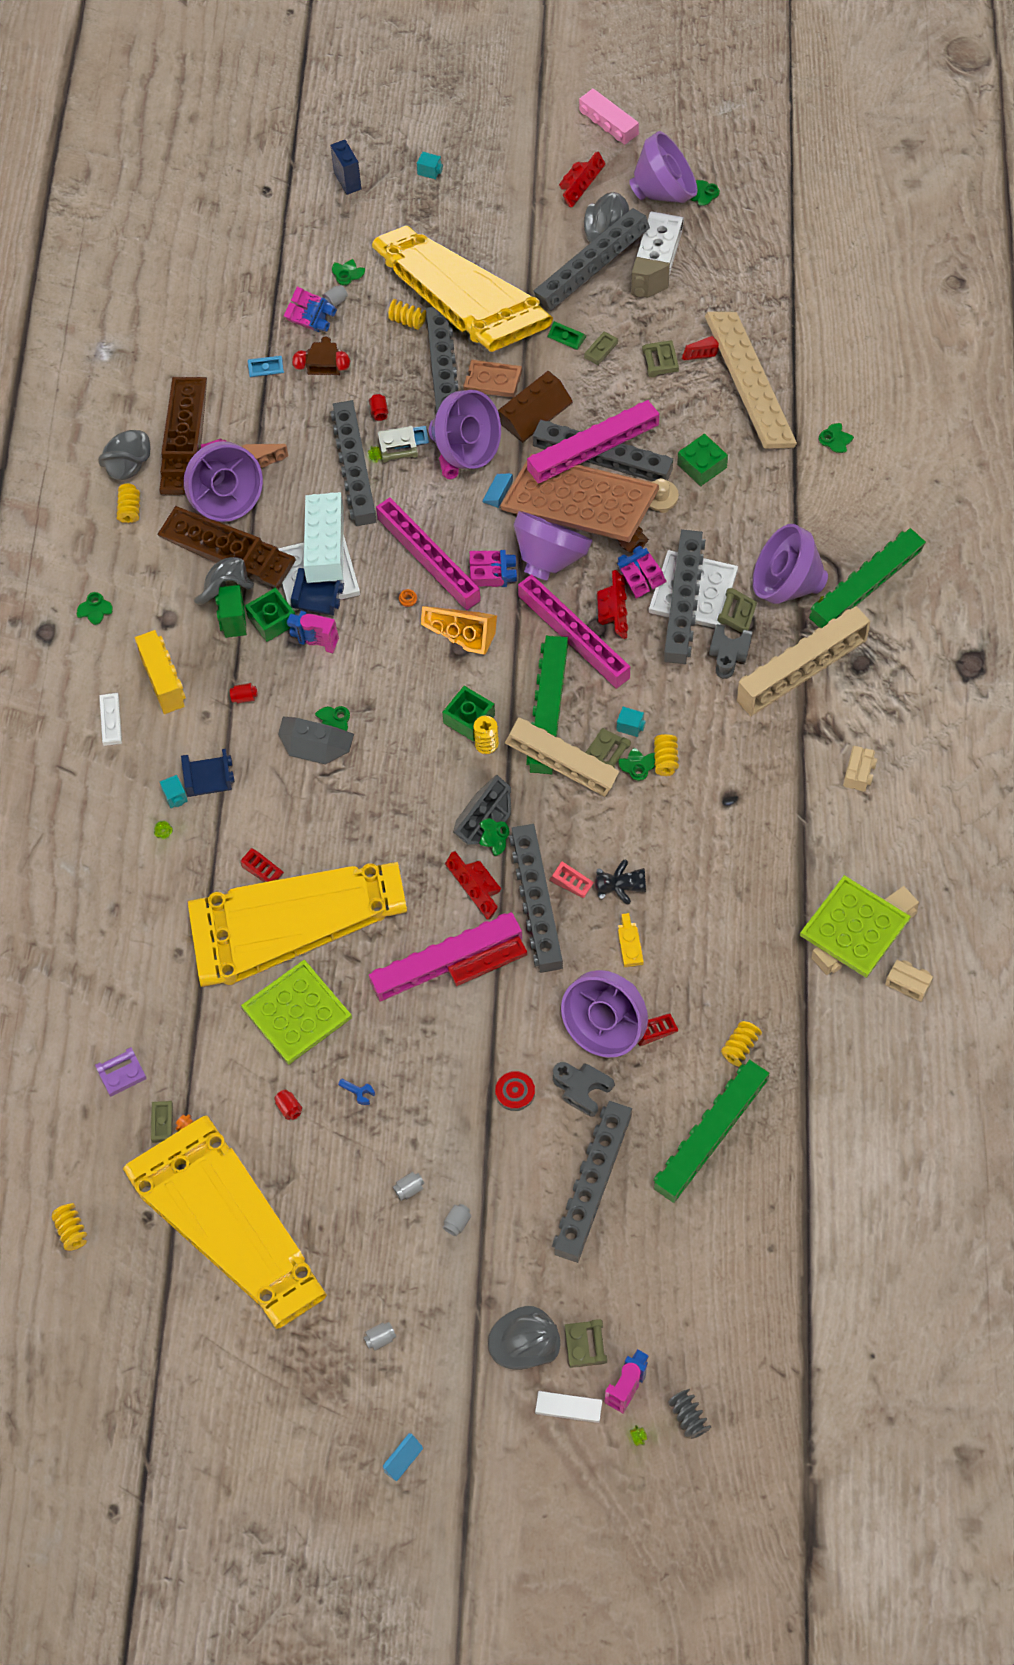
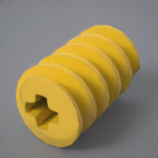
M393 299L388 315L391 321H396L418 330L425 322L426 310L421 313L420 307L415 311L414 305L409 308L408 303L403 306L402 301H399L397 304V300Z
M125 483L118 488L117 520L123 523H133L139 520L140 491L133 484Z
M490 716L477 718L474 722L476 749L482 754H491L496 751L499 745L497 722Z
M669 734L657 735L654 738L655 772L660 776H671L675 773L674 770L679 768L677 763L678 744L676 743L678 738Z
M746 1021L738 1023L737 1028L734 1029V1034L730 1035L729 1040L726 1041L725 1046L721 1049L724 1058L738 1067L742 1065L739 1060L744 1061L746 1059L744 1054L750 1053L747 1047L753 1048L754 1044L752 1041H758L756 1035H762L761 1029Z
M74 1203L58 1207L52 1212L51 1217L55 1222L56 1229H58L59 1236H61L60 1240L64 1243L63 1247L67 1251L76 1250L87 1243V1240H83L87 1233L81 1232L84 1226L78 1225L81 1222V1218L76 1217L78 1211L73 1210L75 1208Z

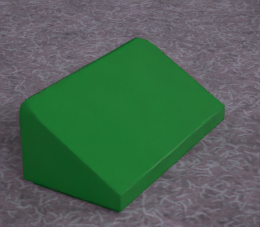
M555 321L547 336L576 350L579 349L586 339L585 334Z

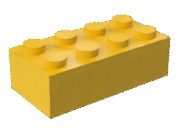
M156 630L134 637L141 660L163 713L167 714L185 707L183 700L186 697L183 686L177 677L176 669L171 662L168 650L165 648L162 636H158Z

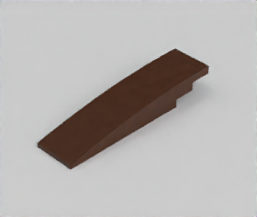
M172 377L161 452L160 495H186L184 489L185 471L191 458L201 449L207 377Z
M178 506L174 507L157 534L159 537L214 563L229 557L241 558L246 566L247 577L279 589L296 561L294 556L279 551L276 546L263 542L260 537Z

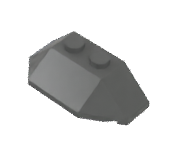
M284 716L278 732L289 756L325 765L349 753L354 737L353 733L333 726Z
M495 775L474 795L455 822L453 833L467 845L479 844L484 833L479 824L481 821L490 818L496 822H506L510 817L511 787L502 778Z

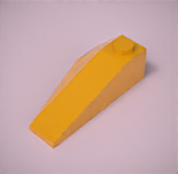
M422 606L421 625L437 634L443 635L452 643H457L468 652L484 655L487 653L496 634L497 615Z

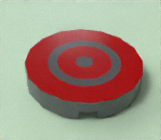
M511 1071L498 1079L495 1086V1095L503 1108L510 1111H520L533 1102L535 1085L527 1074L520 1071Z

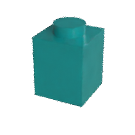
M422 151L416 163L417 175L436 180L438 174H441L443 170L441 156Z
M623 706L617 719V731L638 737L640 731H644L646 726L644 712Z
M178 775L160 781L170 809L182 806L185 802H188Z

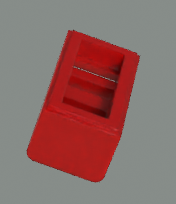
M713 336L686 345L682 359L693 360L714 357L717 355L719 343Z
M253 848L240 861L243 869L263 882L278 880L284 874L280 868ZM265 867H268L264 873H261ZM274 871V874L268 878L267 876Z
M671 1013L648 1019L646 1032L638 1042V1045L643 1046L678 1032ZM663 1021L666 1022L669 1029H666Z

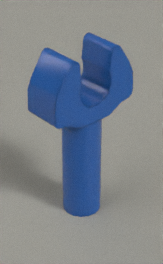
M343 1078L339 1081L338 1085L357 1095L358 1104L370 1105L369 1099L363 1097V1095L369 1093L375 1096V1091L371 1085L365 1084L363 1087H358Z

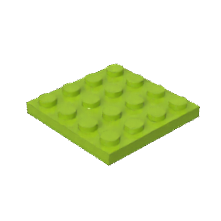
M844 875L800 932V936L867 978L910 921L911 916Z
M305 959L241 1005L244 1012L288 1065L352 1019L351 1013Z

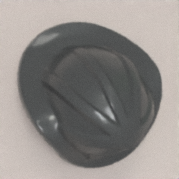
M616 192L607 193L599 198L596 203H591L587 207L584 217V230L590 243L630 211L626 199L621 194Z
M128 430L117 434L104 447L103 453L98 458L99 465L105 467L107 473L114 479L126 480L133 477L140 470L142 463L150 456V439L141 430Z
M229 557L213 565L206 576L204 592L195 597L194 602L199 605L206 604L218 595L219 587H225L228 580L235 581L244 588L252 589L254 583L247 577L244 560L237 557Z
M523 1306L501 1317L492 1327L488 1337V1349L493 1360L502 1367L514 1370L528 1369L554 1361L559 1354L561 1345L557 1325L554 1324L553 1320L543 1310L534 1306Z

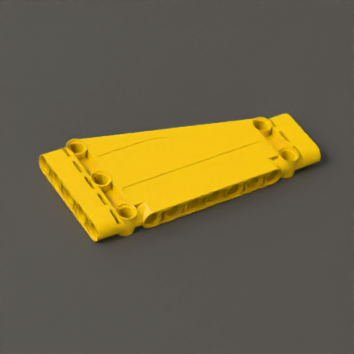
M407 225L376 237L372 243V248L385 259V264L393 268L394 272L460 331H467L473 342L481 343L490 352L542 331L553 322V317L539 306L540 302L537 298L530 296L427 238V236L416 233Z
M398 862L382 865L368 863L360 869L350 866L237 887L230 889L226 894L214 892L209 897L188 901L201 987L221 983L233 985L236 982L338 938L382 921L386 916L408 913ZM369 874H375V875L372 876V877H368V876H367V875H369ZM218 902H221V904L218 905V906H215V905H214V904H216V903H218ZM375 908H381L379 911H374ZM223 936L227 937L225 940H219ZM233 971L232 974L225 975L226 972Z
M209 1116L197 1119L124 1166L123 1171L139 1197L260 1305L275 1329L285 1326L326 1298V1292L312 1273L309 1265L306 1264L301 1251L234 1150L229 1148ZM216 1142L221 1143V1145L217 1148L212 1147V1145ZM181 1164L186 1165V1167L182 1170L177 1169V1167ZM144 1187H151L149 1191L142 1192V1189ZM300 1272H307L304 1278L297 1277ZM264 1295H272L270 1300L262 1301Z

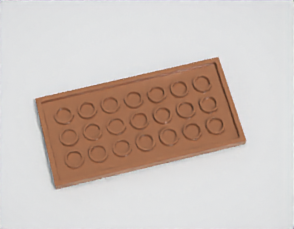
M526 461L500 507L503 511L515 514L523 511L545 519L550 523L630 542L655 498L659 485L581 465H576L538 484L527 470Z

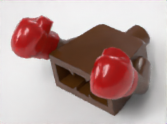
M326 336L321 338V342L312 343L311 348L307 351L300 350L296 352L292 358L293 367L302 370L306 366L308 375L340 376V371L347 370L351 362L348 354L341 349H337V344L331 343V338Z

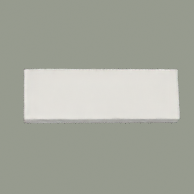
M118 693L99 695L103 746L122 744Z
M538 1391L535 1414L599 1423L602 1400Z

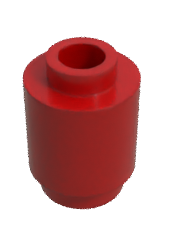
M374 394L369 399L371 415L374 420L383 421L388 417L389 413L386 397L381 394Z
M246 683L230 688L232 703L240 704L255 701V697H258L257 687L253 686L252 683Z
M285 1089L276 1094L274 1097L275 1105L285 1119H297L301 1115L302 1106L293 1093Z

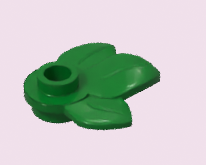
M696 180L697 195L689 200L698 201L699 206H705L711 203L712 199L719 196L720 190L716 184H709L704 180Z
M351 259L343 265L334 262L332 273L336 276L338 284L348 285L352 280L362 278L365 274V268H357L355 261Z
M834 423L819 434L818 440L820 444L828 446L832 451L844 453L847 452L846 445L852 442L854 436L842 431V423Z
M91 592L87 596L86 601L78 606L76 614L77 618L88 617L90 623L98 625L102 622L104 614H112L113 607L109 601L104 600L100 593Z
M327 706L315 713V716L322 720L321 724L345 731L348 730L347 722L350 719V712L346 707L338 706L334 709ZM343 714L344 717L338 718V715Z
M633 748L628 755V759H619V767L622 771L629 773L633 780L642 781L647 778L648 771L655 767V753L643 756L639 750Z
M490 818L484 819L479 823L484 830L479 844L485 847H492L493 855L498 856L506 848V839L510 833L509 826L503 821L496 822Z

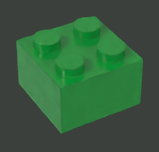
M705 433L678 452L677 465L700 487L727 468L728 454Z
M240 585L219 587V593L215 596L218 606L216 612L220 631H224L225 638L246 636L245 606Z
M277 588L245 605L248 619L266 642L291 628L287 625V620L290 614H295V612Z
M464 685L442 711L443 723L474 742V722L481 716L493 718L495 716V703Z

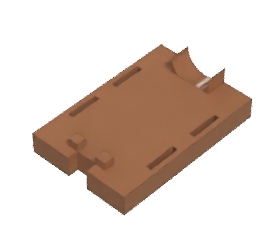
M471 360L468 370L470 376H466L463 388L464 390H477L484 394L514 398L517 393L518 382H520L522 366Z

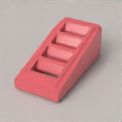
M561 861L550 878V881L582 898L585 897L594 883L563 861ZM561 872L565 873L563 878L559 876ZM568 876H571L572 878L568 882L566 879ZM575 879L579 881L576 886L573 885ZM582 883L586 884L583 890L579 889Z

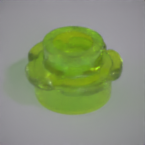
M378 445L371 446L370 450H368L371 460L378 462V460L382 459L380 448Z
M159 821L154 827V834L157 838L166 839L173 832L172 826L166 821Z
M635 1425V1428L630 1430L634 1444L636 1446L641 1444L644 1446L645 1440L648 1439L644 1428H639L638 1425Z

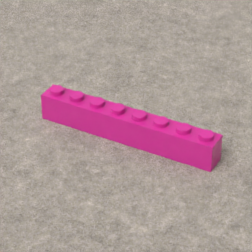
M649 400L638 403L636 406L624 410L618 415L609 417L587 430L578 432L576 435L564 439L556 445L531 455L527 458V470L538 484L658 426L659 413Z
M390 497L376 506L377 519L466 611L481 601L478 586Z
M532 574L518 584L519 597L561 637H568V644L616 689L630 679V666Z
M512 912L501 914L497 919L490 922L485 921L472 930L467 929L460 935L448 937L442 943L430 945L419 953L414 952L403 960L393 961L387 967L375 969L369 974L370 983L379 1002L445 974L449 972V966L517 936L522 940V930Z

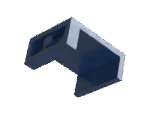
M298 568L291 595V608L334 616L335 610L340 607L341 599H339V593L343 594L344 583H342V580L307 583L304 568Z
M226 748L222 749L223 757L190 762L189 755L181 756L187 797L232 790V783L235 782L234 773L233 771L230 772L229 767L233 766L231 755H227Z

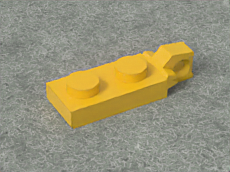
M629 913L621 914L622 925H618V937L624 967L644 965L636 923H631Z

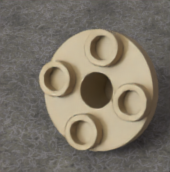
M660 478L652 481V483L659 485V490L649 508L660 513H666L677 504L679 493L673 483Z

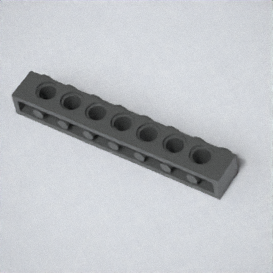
M632 208L533 290L540 302L539 304L550 311L650 228L646 215Z
M434 307L426 308L437 414L445 398L459 390L458 380L454 381V377H457V369L453 367V364H456L455 353H451V350H454V340H450V337H453L452 326L448 324L451 322Z
M350 400L333 403V411H330L332 421H336L333 428L334 434L339 437L336 439L337 449H341V452L338 453L340 463H344V466L341 467L342 475L347 478L344 481L345 491H349L350 494L347 495L348 506L352 505V509H349L351 520H355L356 526L377 523L354 402Z
M540 420L533 435V446L545 450L547 447L556 445L562 440L568 439L582 431L574 430L567 426H560L550 421ZM622 443L585 461L649 481H655L660 478L668 481L673 470V458Z
M681 529L664 662L686 664L687 657L691 658L692 646H689V642H693L694 631H691V626H695L696 615H693V611H697L698 600H695V595H699L700 584H697V580H701L702 569H699V565H703L704 554H701V550H705L706 539H702V531Z
M535 824L512 827V835H509L510 846L515 848V852H512L514 863H518V868L516 869L517 880H521L522 883L519 886L520 896L525 897V903H522L524 914H528L529 920H526L528 932H532V937L529 940L531 949H535L536 955H533L534 965L539 967L540 973L563 969V959ZM524 845L529 846L528 848H525V849H524V848H521V846H524ZM526 862H531L532 864H531V865H525L524 863H526ZM529 879L536 880L535 882H528ZM533 896H538V897H539V898L536 899V900L531 899V897H533ZM537 913L543 914V915L540 916V917H536V916H535V914H537ZM541 930L546 931L545 934H539L538 932ZM543 948H549L550 950L547 951V952H544V951H542L541 949H543Z
M612 1101L608 1102L607 1107L603 1106L600 1114L602 1121L600 1125H596L593 1133L595 1140L593 1143L590 1142L586 1154L589 1155L588 1159L582 1162L580 1168L581 1178L580 1180L576 1179L574 1183V1197L569 1198L567 1202V1216H563L560 1221V1235H556L553 1240L552 1247L556 1256L579 1263L632 1117V1108ZM615 1123L617 1126L615 1128H609L607 1124ZM602 1141H608L610 1142V1145L602 1146L600 1143ZM601 1159L604 1163L597 1165L593 1161ZM590 1177H594L597 1179V1181L595 1183H589L587 1182V1179ZM582 1196H588L590 1197V1200L587 1202H583L580 1200V1198ZM580 1214L584 1218L577 1221L573 1219V1216ZM569 1233H574L577 1237L575 1239L570 1240L566 1237V1235Z

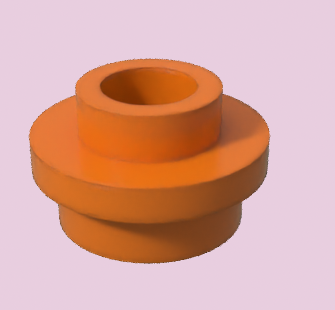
M405 589L399 595V602L405 607L413 606L417 602V595L413 590Z
M183 1114L175 1123L177 1125L176 1130L180 1131L193 1123L192 1116L190 1114L187 1116Z

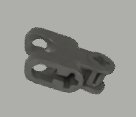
M717 624L709 656L717 657V676L722 679H728L733 676L737 661L746 663L752 631L743 630L739 638L731 639L724 633L725 626Z
M560 1062L553 1069L554 1084L565 1090L562 1099L590 1117H594L597 1114L598 1105L589 1097L588 1093L594 1089H600L607 1093L615 1086L614 1080L588 1064H583L580 1070H578L569 1063Z

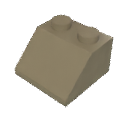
M636 257L632 270L631 295L649 298L669 287L670 263Z

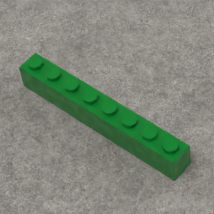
M911 528L906 532H900L894 542H888L882 552H876L871 561H865L859 571H853L848 576L847 581H841L833 592L829 591L823 597L820 603L816 602L810 609L809 619L819 628H823L830 620L837 619L847 609L851 610L922 552L926 541Z
M546 635L545 642L541 643L543 658H539L541 674H537L539 690H535V701H537V706H533L535 722H531V724L557 737L568 651V637ZM527 755L526 765L530 766V773L553 774L552 768Z
M749 1059L746 1065L743 1063L737 1070L738 1075L734 1080L731 1078L725 1086L726 1090L722 1095L718 1094L713 1102L714 1106L712 1109H707L701 1118L702 1122L699 1125L695 1124L689 1133L691 1136L688 1140H683L677 1149L679 1150L675 1156H670L665 1164L667 1167L663 1172L659 1171L653 1180L654 1190L672 1203L677 1201L768 1082L770 1073Z

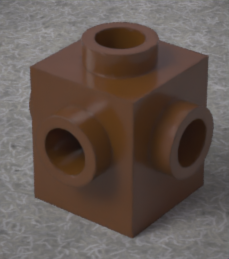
M638 526L630 542L618 541L624 550L633 553L634 548L638 546L643 548L649 539L643 534L642 528Z

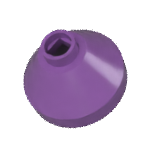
M661 131L647 138L634 171L635 177L630 179V186L635 195L640 200L647 197L651 200L685 203L696 196L697 184L693 172L684 155L672 139Z
M461 390L453 392L445 398L435 418L431 421L429 425L430 438L436 443L442 456L451 465L461 469L480 468L491 461L499 447L501 422L497 408L492 400L480 391Z
M225 441L214 442L201 448L191 458L184 476V489L190 504L205 517L221 522L232 521L248 513L258 501L263 485L262 471L256 458L243 447Z
M523 511L518 512L513 524L522 560L527 562L524 572L546 581L551 572L558 573L587 555L592 543L591 539L558 524L547 522L545 519Z
M787 524L770 537L763 547L754 568L753 589L758 597L770 603L778 604L822 591L827 583L828 573L824 570L812 534L796 524Z
M603 970L587 972L567 988L562 999L561 1014L568 1033L583 1049L597 1056L618 1057L632 1050L646 1032L648 1013L645 1002L637 988L618 974Z

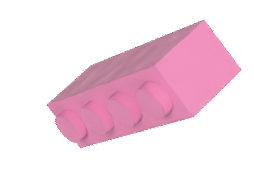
M591 89L579 98V111L624 145L639 135V122L595 89Z

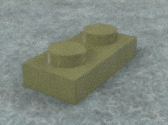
M604 331L584 353V358L599 366L618 344V338Z
M172 1101L152 1102L151 1141L152 1143H157L173 1135Z

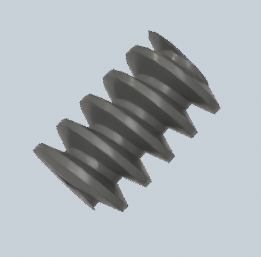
M686 1389L674 1395L668 1401V1404L671 1407L674 1406L672 1412L678 1414L676 1420L682 1422L680 1427L686 1430L684 1433L685 1437L693 1439L709 1431L711 1425H703L707 1418H699L703 1410H695L699 1402L692 1403L691 1401L695 1398V1395H687L690 1389Z

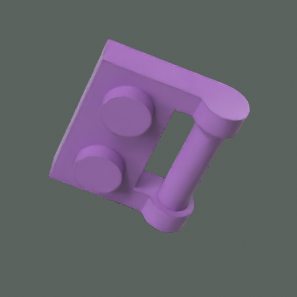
M131 1047L126 1049V1052L102 1064L100 1062L95 1064L110 1097L147 1079ZM128 1059L131 1060L132 1063L106 1075V1070Z

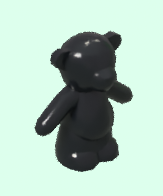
M624 859L617 867L614 875L604 873L602 869H597L595 889L598 892V897L603 899L606 894L615 891L625 904H630L631 900L625 891L646 892L645 868L623 874L628 865V861Z

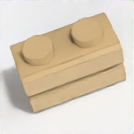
M853 746L844 779V787L866 791L867 785L871 786L873 774H870L871 769L875 770L878 759L874 758V750Z
M896 960L885 985L922 1002L931 986L933 976L925 969L919 970L912 967V964L908 961Z

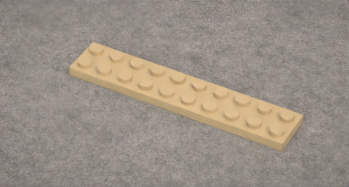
M707 312L705 315L714 338L719 343L718 347L763 447L794 448L797 442L737 312Z

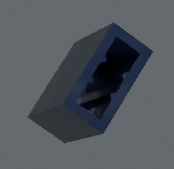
M344 139L331 144L333 171L346 195L362 190L359 162L347 141Z

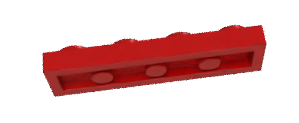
M517 936L449 966L448 971L455 985L459 986L525 957L528 953L520 937Z

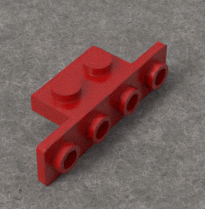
M595 152L588 162L574 163L570 171L559 183L562 190L566 189L563 197L569 207H573L605 166V161L600 152Z
M613 570V586L597 591L598 622L604 625L615 621V632L623 639H626L628 631L626 619L628 612L625 601L627 599L625 593L626 580L617 570Z
M456 851L451 852L445 865L486 919H491L498 906L490 896L498 894L501 887L480 860L465 864Z

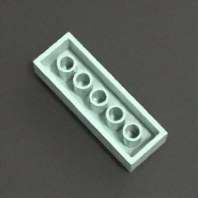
M341 492L305 495L304 571L307 583L343 580L344 507Z

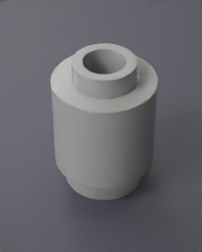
M342 285L335 286L322 295L334 307L345 301L348 296L347 291Z
M411 1172L398 1180L393 1189L401 1201L403 1199L407 1200L423 1190L422 1185L424 1181L419 1173L414 1174Z
M459 1204V1206L454 1205L444 1220L443 1229L449 1234L457 1236L458 1233L463 1231L471 1218L470 1209L463 1204Z
M387 1322L369 1329L365 1332L366 1336L363 1337L369 1349L373 1348L376 1351L393 1342L392 1339L396 1338V1334L391 1324Z

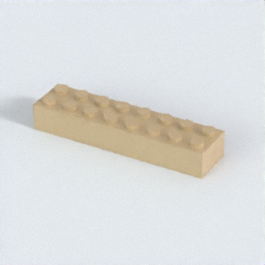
M857 606L851 610L847 609L837 619L830 620L823 628H818L809 637L802 638L794 647L787 648L783 654L773 657L766 665L759 666L749 676L742 677L738 685L737 702L750 716H753L865 643L868 638L870 620Z

